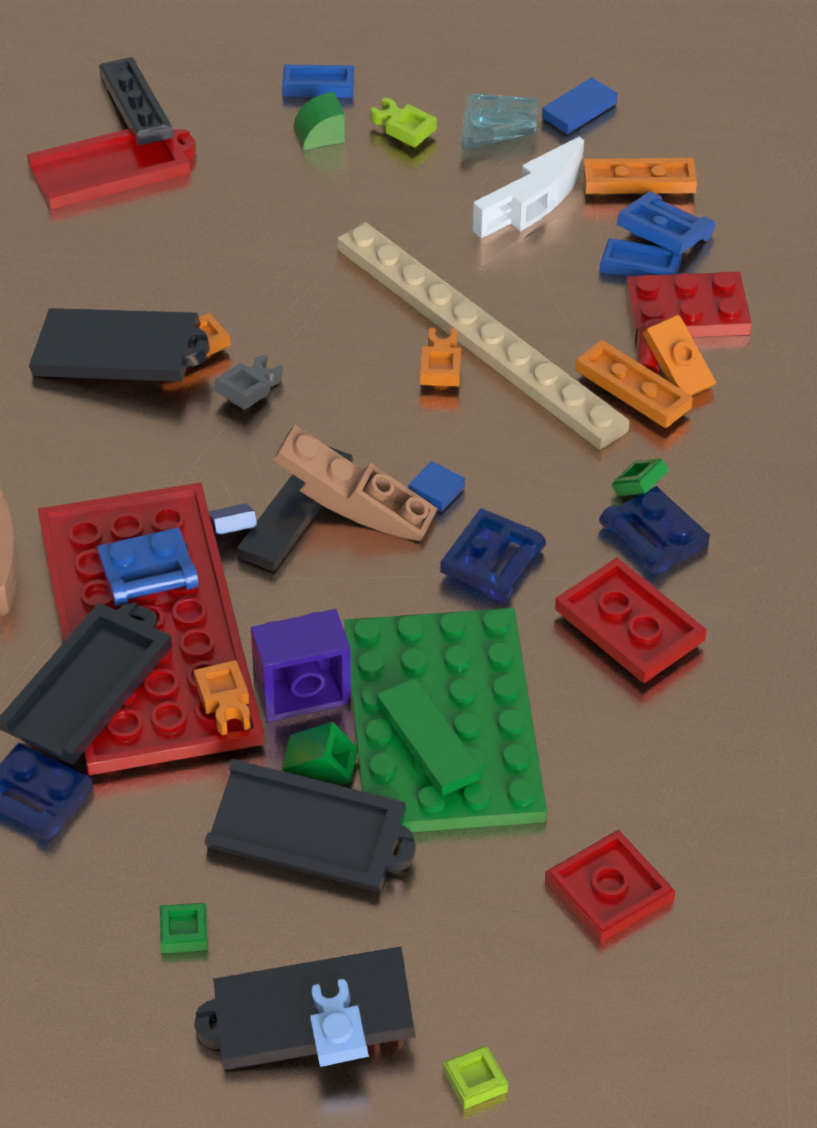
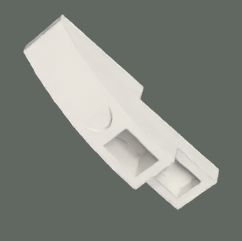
M579 136L523 164L522 178L473 202L472 231L481 239L509 224L522 231L549 214L570 193L583 168L584 140Z

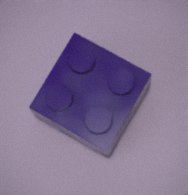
M337 609L313 612L304 616L271 621L251 627L254 686L267 723L351 704L350 645Z

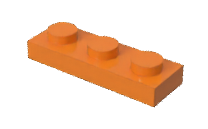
M694 158L584 159L585 194H645L650 191L672 194L696 193L697 176Z
M604 340L598 342L576 359L575 371L664 428L670 426L692 408L693 397Z

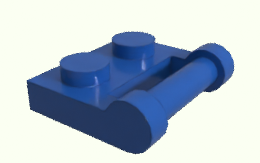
M650 191L621 210L618 214L616 225L630 231L636 237L645 238L660 245L662 248L680 255L698 241H707L712 236L716 223L705 216L698 218L662 201V196Z
M179 528L97 546L98 558L115 607L128 604V599L180 587H184L185 590L199 587L195 565L191 562Z

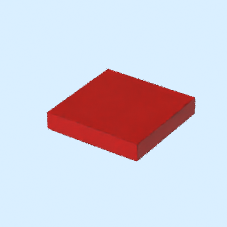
M619 829L545 871V882L600 944L672 902L675 897V890Z

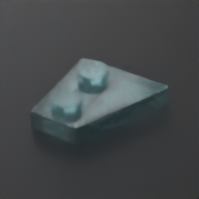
M468 93L461 136V149H469L536 133L539 98Z

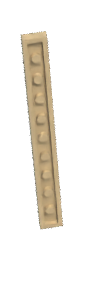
M367 222L337 238V250L448 335H450L451 328L456 329L458 332V342L597 449L602 450L629 432V419Z

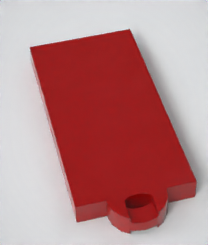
M125 129L27 154L28 166L50 210L188 175L190 174L189 161L196 154V142L189 131L175 129L173 130L174 138L138 146L130 129Z

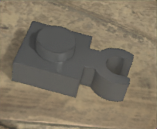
M265 355L259 356L254 360L253 367L249 368L240 363L217 377L214 391L245 410L270 393L271 386L280 383L283 366L278 365L274 369H267L268 357Z

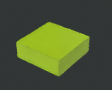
M487 1045L443 1062V1073L464 1110L508 1092V1081Z

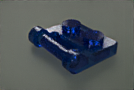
M657 486L650 489L646 494H641L619 507L616 505L609 506L602 512L599 518V523L608 532H615L644 559V566L653 574H659L709 546L710 534ZM630 522H632L634 525H636V526H637L650 540H652L658 547L655 548L644 536H642V535L630 524Z
M480 508L441 560L440 573L485 591L496 602H505L513 591V583L533 556H538L546 546V539L540 532ZM511 542L519 545V548L499 575L490 571Z
M19 742L0 763V812L34 828V834L45 840H50L93 790L92 778ZM4 789L45 809V811L41 812L3 793Z

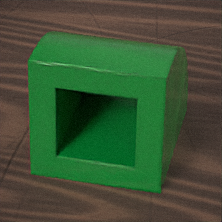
M335 92L322 94L311 99L297 113L293 129L303 150L345 142V114Z
M334 722L323 724L290 735L281 770L339 786L351 781L358 747Z

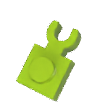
M384 97L382 99V110L375 107L370 108V121L378 126H386V134L414 148L437 129L436 117L410 104L401 109L397 107L394 100Z

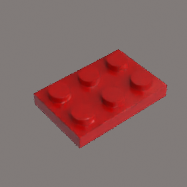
M740 271L626 277V293L635 340H637L638 329L647 320L661 319L665 321L676 315H680L691 337L751 334L752 322Z
M618 557L555 598V610L642 683L653 678L706 640L707 629Z

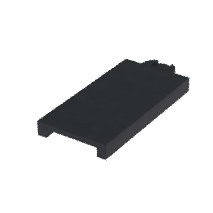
M49 308L30 360L29 368L32 376L182 382L187 367L196 366L206 360L210 350V343L206 333L199 328L201 323L198 313Z
M98 603L0 715V730L74 765L171 649V635L157 629L154 610L151 611L147 607L137 606V603H129L118 610H114Z
M236 759L231 761L229 767L230 776L211 833H207L204 842L209 849L379 893L382 891L387 872H398L406 869L416 854L413 834L407 827L402 825L407 809L405 802ZM402 842L400 852L397 856H394L393 852L396 845Z
M402 947L213 978L215 999L206 1001L196 1011L194 1026L197 1036L205 1047L220 1049L224 1070L317 1054L310 1015L319 1014L314 1005L312 987L319 984L322 996L333 998L339 993L338 980L344 979L348 985L351 998L349 1007L358 1005L366 1046L416 1037ZM211 1021H217L214 1029L210 1028Z

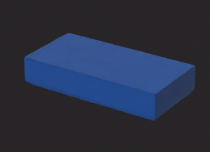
M285 64L283 67L282 97H317L322 94L335 92L337 98H353L354 66Z
M591 77L542 108V118L564 133L569 134L617 104L618 93Z
M608 238L600 261L599 272L623 277L678 274L682 254L679 255L662 247Z

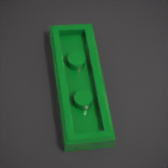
M416 678L376 694L378 707L441 796L481 779V768Z

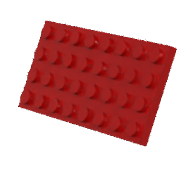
M202 482L38 508L39 522L63 643L98 603L114 610L124 606H114L98 558L97 546L179 528L191 562L195 565L199 581L198 588L185 590L184 587L128 599V604L137 603V606L147 607L151 611L154 610L157 629L171 635L172 647L84 751L88 774L93 775L265 745L264 731ZM237 660L249 694V704L246 705L250 711V729L244 730L242 722L239 719L233 718L226 721L227 734L221 735L216 726V712L209 714L205 712L194 681V670Z

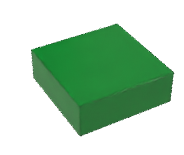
M660 458L633 461L611 485L617 496L646 494L669 469L665 461Z
M206 903L160 905L161 954L208 951Z

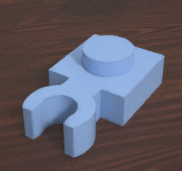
M344 979L338 980L339 993L333 998L323 997L319 984L312 987L314 1005L319 1014L310 1015L320 1067L368 1057L358 1005L349 1007L351 998L348 985Z

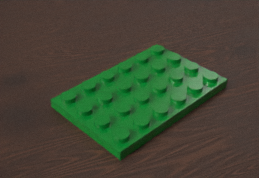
M515 608L344 619V631L351 653V697L356 744L358 747L361 791L405 802L407 809L402 825L407 827L410 832L546 823L547 807ZM416 678L481 768V779L441 796L378 707L376 694Z

